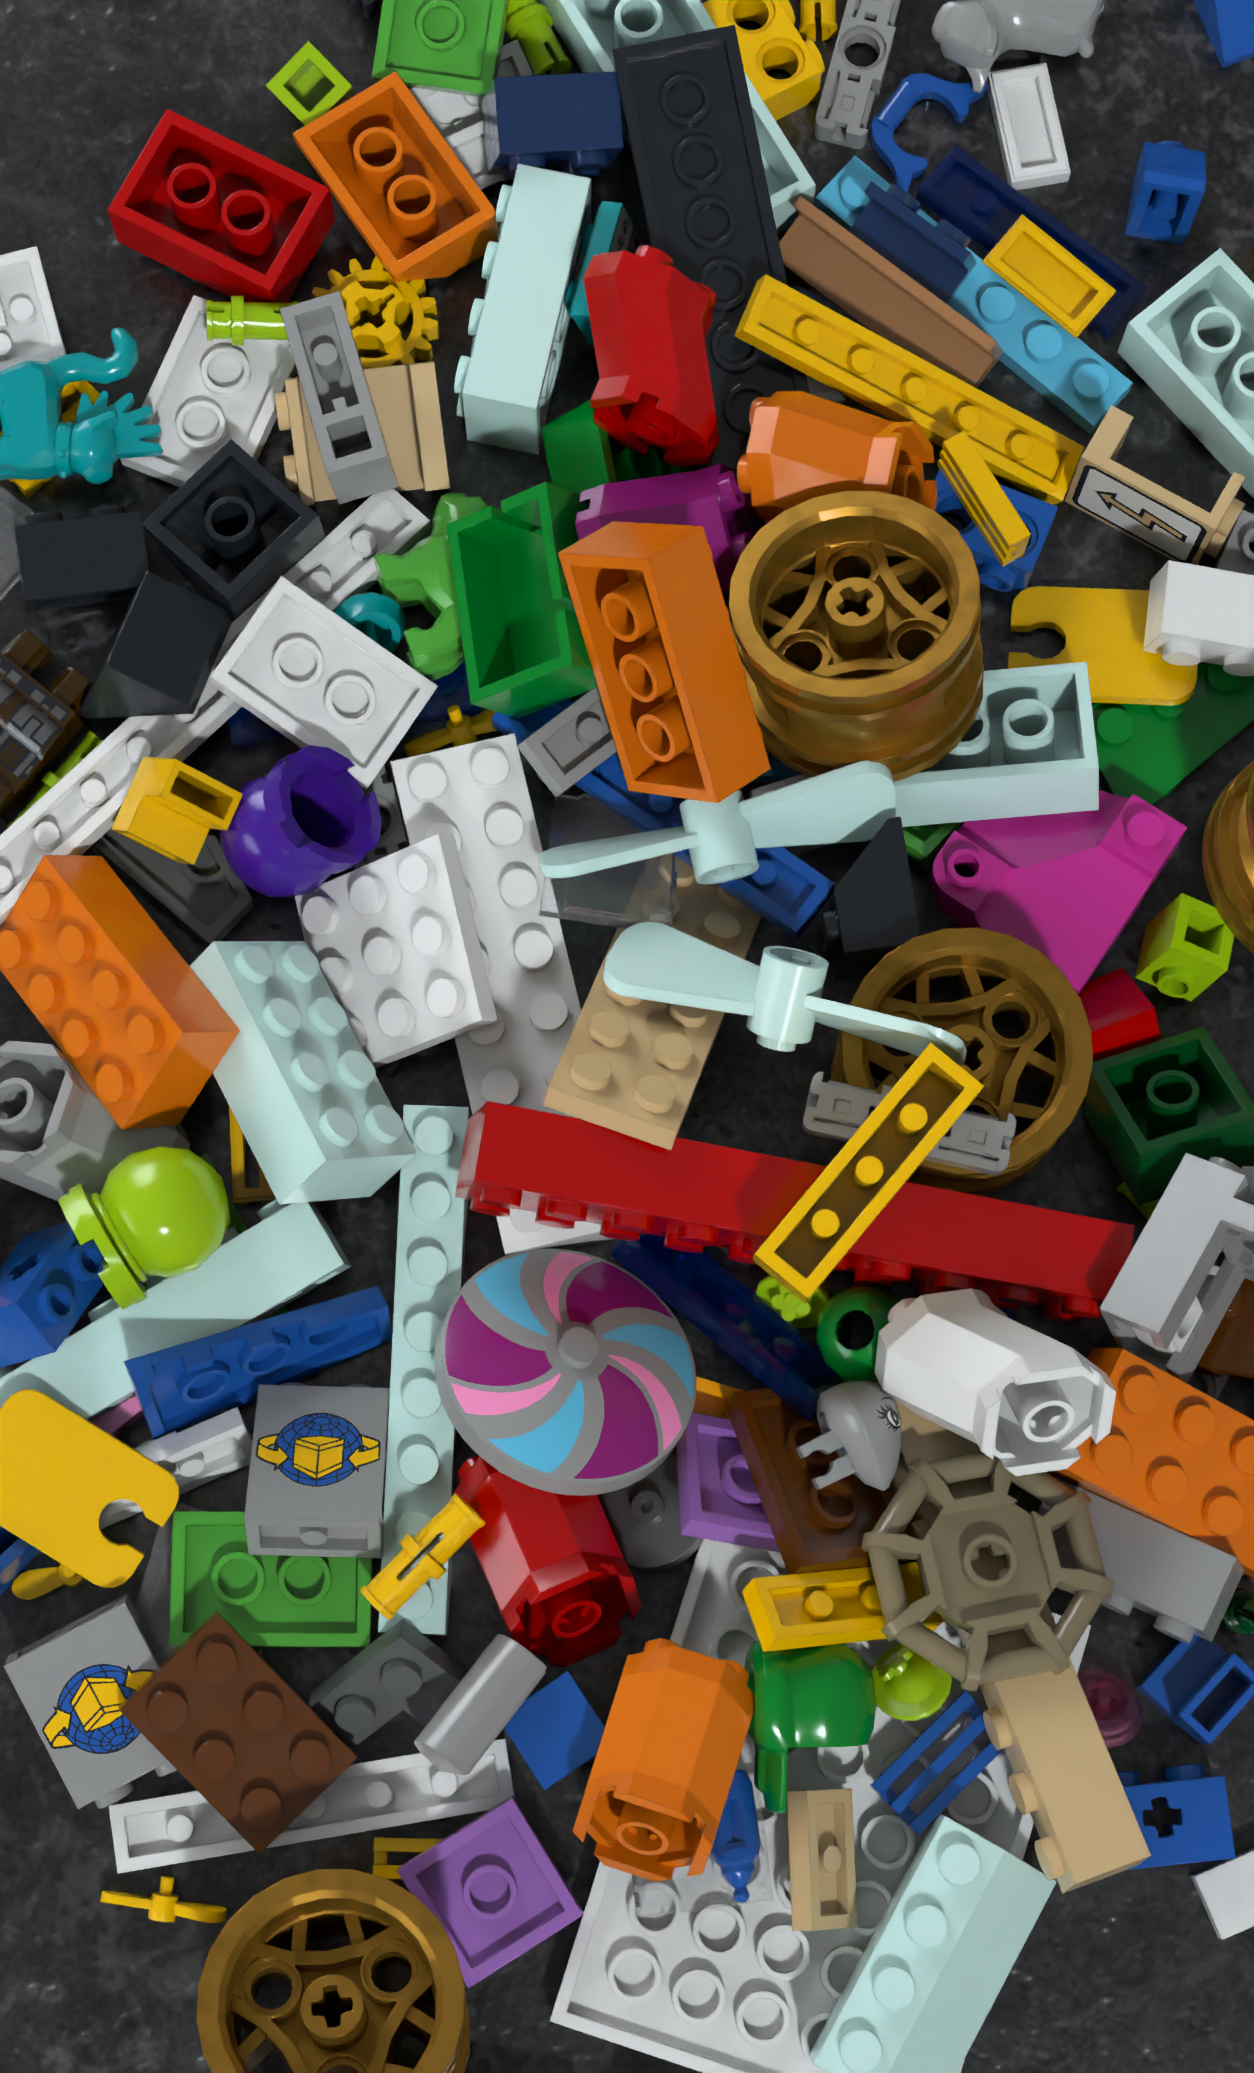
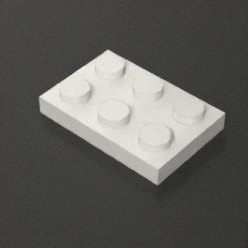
M193 295L142 407L151 406L154 414L141 425L156 424L162 430L160 436L146 442L161 445L163 453L159 456L120 458L122 465L181 487L230 439L257 461L277 418L275 393L286 392L284 380L294 378L297 374L289 340L244 339V346L232 345L231 339L207 341L206 299Z
M283 576L279 578L208 680L209 684L301 748L308 745L328 747L350 759L355 766L347 771L358 781L364 792L375 779L438 687Z

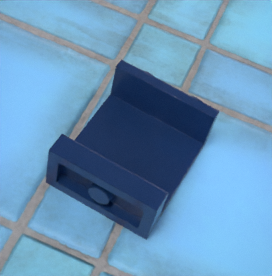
M871 181L864 191L870 202L849 232L948 304L977 263L972 253L966 249L971 239L944 219H941L935 227L916 214L922 206L921 203L897 185L892 183L889 189L884 191ZM799 285L795 288L796 291L861 325L811 286L807 291Z

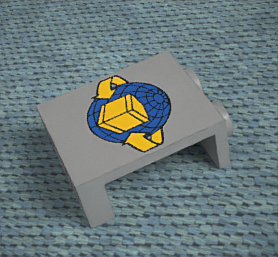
M288 1382L281 1385L259 1384L244 1514L248 1555L382 1558V1496L388 1436L390 1388H373L364 1384H351L346 1387L307 1386L297 1382Z
M128 1593L10 1654L3 1666L77 1809L95 1801L98 1809L119 1801L134 1790L131 1781L153 1769L158 1777L177 1770L119 1711V1705L159 1667L138 1626L140 1615Z

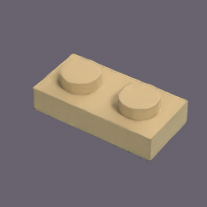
M852 1788L787 1791L792 1931H820L858 1927Z

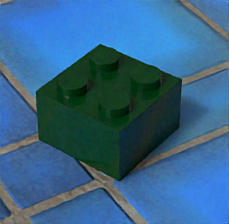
M1204 1026L1093 1062L1085 1096V1117L1138 1206L1162 1197L1186 1153L1207 1161L1211 1157L1223 1158L1237 1165L1240 1169L1243 1166H1254V1103Z

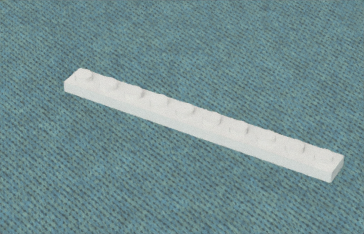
M395 489L373 494L283 577L334 612L344 600L356 594L366 593L377 582L379 573L375 565V555L387 552L391 555L401 556L410 551L417 542L423 540L431 532L430 520ZM274 585L231 623L210 676ZM207 680L194 714L129 717L0 835V928L44 855H82L113 826L143 757L177 759L183 762L242 706L209 684Z

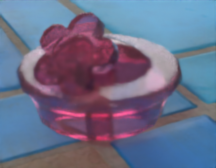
M1092 1674L1079 1680L1106 1747L1122 1746L1135 1738L1142 1727L1143 1709L1133 1689L1124 1680L1110 1674Z

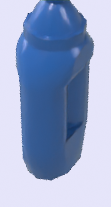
M746 1770L735 1771L710 1854L714 1862L721 1867V1875H724L729 1884L735 1888L733 1899L736 1902L743 1903L750 1897L746 1886L752 1877L753 1871H755L754 1862L759 1855L761 1842L753 1785Z

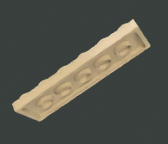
M669 853L649 858L548 1085L543 1106L672 1150L725 1012L618 995L611 991L603 980L606 957L620 934L626 928L641 922H660L746 960L762 916L718 885L697 883L693 868L674 854Z

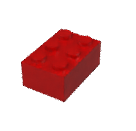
M169 109L165 111L107 210L117 242L230 298L231 296H244V302L288 303L335 221L330 188Z

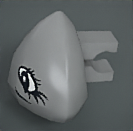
M868 1380L847 1381L822 1392L817 1406V1419L822 1435L796 1448L800 1459L810 1455L813 1451H821L824 1454L836 1451L839 1456L829 1462V1469L823 1476L811 1479L815 1489L819 1490L851 1474L856 1475L864 1484L884 1491L889 1488L898 1468L902 1446V1419L895 1398L883 1391L880 1384Z

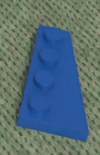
M378 1286L132 1358L124 1361L145 1423L153 1440H156L174 1431L176 1433L181 1432L233 1408H239L256 1400L259 1384L281 1385L288 1382H297L392 1339L393 1327L388 1305Z

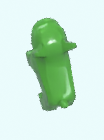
M460 492L442 495L433 514V529L429 537L417 542L410 551L401 556L391 555L387 552L374 556L375 565L379 573L377 583L380 593L398 602L401 609L423 604L426 610L436 619L434 625L428 630L415 627L404 631V637L410 650L406 653L410 667L430 681L451 674L465 661L446 525L488 507L480 496H467L465 493Z

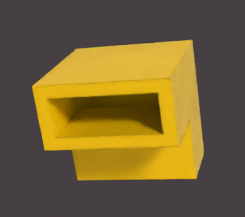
M143 757L111 829L177 863L194 865L209 830H228L243 794L177 759Z

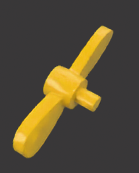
M453 705L447 709L450 720L446 723V728L430 732L404 745L407 756H415L427 753L451 742L454 747L474 743L477 740L476 735L498 731L493 728L491 719L496 711L488 709L470 718L468 715H462L458 705Z
M60 1564L59 1567L38 1568L21 1573L12 1584V1592L18 1598L32 1600L46 1595L64 1584L70 1587L78 1586L86 1579Z
M161 1876L159 1891L152 1892L151 1897L116 1891H102L100 1898L102 1903L149 1909L148 1918L160 1922H174L176 1916L206 1923H222L226 1920L227 1908L219 1905L178 1901L179 1895L172 1893L174 1877Z

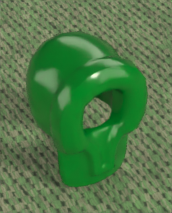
M758 1640L747 1651L745 1659V1669L749 1673L747 1686L754 1693V1712L747 1732L754 1741V1784L763 1794L765 1807L770 1812L784 1814L786 1811L788 1748L850 1747L869 1743L874 1729L876 1713L873 1674L868 1663L857 1649L848 1643L763 1652Z

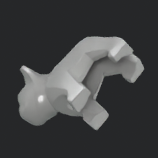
M1107 0L951 1L944 4L937 12L932 26V34L935 41L940 44L943 56L948 61L966 67L972 79L973 92L981 94L993 62L1009 49L1028 50L1061 57L1079 53L1083 58H1089L1094 51L1092 36L1096 22L1100 18L1104 10V3Z

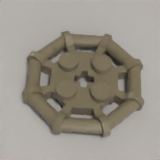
M981 1451L927 1462L922 1458H917L908 1464V1475L873 1530L863 1534L861 1549L869 1555L886 1625L881 1631L888 1641H899L960 1681L961 1689L974 1692L977 1691L978 1685L1047 1671L1059 1675L1069 1668V1656L1102 1601L1112 1597L1114 1584L1111 1579L1106 1577L1088 1505L1092 1501L1084 1490L1076 1492L1046 1472L1015 1476L1004 1468L998 1457L994 1455L992 1460ZM990 1477V1493L954 1499L947 1486ZM1011 1482L1050 1506L1051 1509L1042 1517L1034 1511L1028 1513L1015 1504L1017 1500L1008 1495ZM924 1499L939 1512L923 1540L902 1534ZM1064 1524L1076 1569L1061 1568L1052 1531L1062 1527ZM981 1547H988L992 1557L1004 1558L1006 1567L996 1573L995 1581L986 1580L982 1573H975L971 1563L977 1560L979 1556L978 1549ZM897 1559L917 1560L925 1597L913 1602L910 1606ZM1055 1588L1070 1592L1074 1596L1052 1631L1039 1614L1050 1594ZM934 1611L937 1612L949 1626L963 1629L970 1634L965 1651L921 1623ZM1023 1629L1032 1645L1031 1647L986 1655L988 1635Z

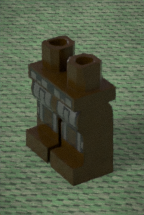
M26 629L10 641L0 652V819L7 825L42 783L41 779L48 771H52L61 760L71 743H76L87 730L80 720L83 716L80 709L92 685L89 680L70 666L48 690L38 683L35 678L52 660L54 655Z

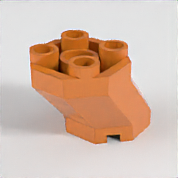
M777 391L770 397H757L752 401L749 414L751 432L746 455L740 457L737 465V481L742 493L751 494L752 506L766 524L783 511L804 501L841 491H880L907 497L935 510L938 498L936 480H924L923 463H934L933 446L917 422H892L802 391Z
M662 1638L648 1641L643 1652L627 1656L572 1831L582 1842L586 1832L597 1842L594 1855L603 1865L654 1882L671 1880L674 1868L689 1865L687 1877L703 1874L754 1712V1693L747 1686L749 1673L741 1664L732 1660H718L681 1648L670 1640Z

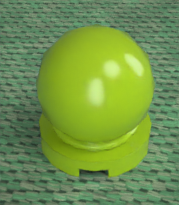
M158 1146L128 1155L109 1172L100 1195L98 1193L90 1194L86 1187L79 1183L70 1188L69 1192L58 1200L80 1245L93 1239L105 1258L102 1262L104 1270L98 1273V1275L122 1310L148 1298L142 1283L147 1281V1275L173 1278L198 1269L219 1248L231 1221L222 1177L209 1163L189 1149Z

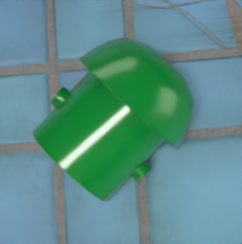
M861 1282L836 1292L821 1310L818 1318L816 1341L825 1364L846 1381L868 1380L875 1383L878 1382L875 1375L878 1334L889 1323L888 1314L891 1308L903 1299L886 1286ZM865 1312L872 1318L875 1326L874 1337L867 1347L853 1350L850 1343L852 1326L860 1315Z

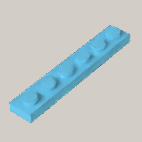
M854 156L815 197L814 206L849 231L870 202L864 193L870 182L872 181L884 191H887L891 184L858 157ZM921 209L918 210L916 214L933 226H937L938 223ZM966 247L972 253L977 263L947 305L996 340L1004 352L998 360L1091 435L1101 424L1111 405L1116 407L1129 393L1133 382L1078 337L1075 339L983 264V260Z

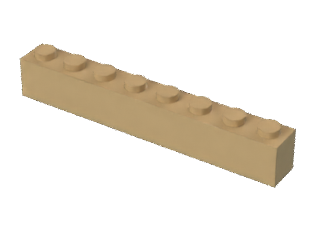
M896 1400L902 1419V1446L898 1468L890 1483L894 1495L908 1475L907 1465L917 1458H922L927 1462L981 1451L978 1444L917 1415ZM990 1477L947 1486L954 1499L990 1493ZM926 1499L923 1500L912 1517L913 1522L908 1524L910 1536L920 1540L924 1539L927 1531L939 1515V1512ZM981 1547L978 1549L979 1556L977 1560L971 1563L975 1573H982L986 1580L995 1581L996 1573L1006 1567L1004 1558L992 1557L988 1547ZM1046 1601L1039 1616L1053 1631L1056 1623ZM957 1629L963 1644L960 1649L965 1651L970 1634L963 1629ZM1023 1629L988 1635L986 1655L1031 1647L1032 1645ZM1070 1657L1068 1658L1070 1667L1059 1675L1047 1671L979 1685L989 1709L983 1712L987 1734L996 1750L1005 1749L1014 1772L1013 1775L1009 1776V1786L1013 1799L1023 1815L1031 1814L1040 1837L1039 1840L1035 1841V1851L1039 1864L1048 1880L1057 1879L1062 1894L1136 1867L1151 1856Z

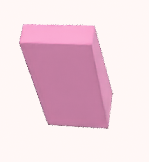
M135 1395L90 1422L117 1438L140 1419L143 1414Z

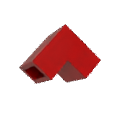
M1123 968L1088 981L1078 996L1082 1001L1091 1028L1093 1062L1161 1040L1154 1006Z

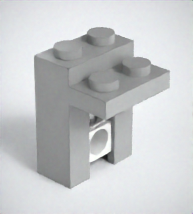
M1186 1153L1099 1308L1118 1348L1127 1350L1185 1383H1188L1244 1278L1254 1281V1196L1245 1173L1237 1165L1223 1158L1211 1157L1207 1161Z

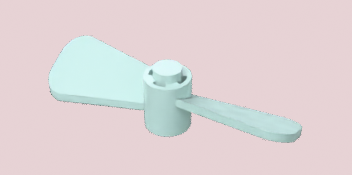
M863 760L744 800L743 793L740 790H737L719 803L687 799L679 806L683 826L554 847L543 851L537 856L540 871L547 878L574 877L689 849L697 883L717 884L740 879L759 869L756 848L872 840L886 820L896 816V791L892 773L887 766L881 763Z
M641 922L626 928L620 934L606 957L603 980L606 986L614 993L624 997L747 1015L746 1027L757 1034L756 1042L769 1049L784 1052L794 1051L796 1044L811 1041L814 1025L817 1022L916 1056H920L931 1042L959 1066L964 1064L967 1053L963 1040L941 1028L822 999L821 995L829 963L824 958L804 950L784 946L765 947L760 966L664 923Z

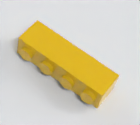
M930 1042L756 1251L753 1261L805 1304L974 1101L984 1085Z

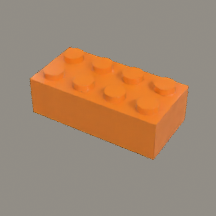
M612 521L558 552L628 790L719 803L771 769L763 742V734L758 725L746 681V673L740 660L730 624L729 612L723 599L713 563L712 551L708 544L704 527Z
M43 856L0 928V970L121 1130L178 1126L240 1032V1029L102 856Z
M1093 1347L1088 1360L1108 1375L1116 1390L1110 1433L1096 1445L1090 1436L1077 1447L1081 1458L1067 1469L1049 1472L1077 1487L1236 1557L1244 1568L1242 1576L1254 1582V1420L1123 1348Z

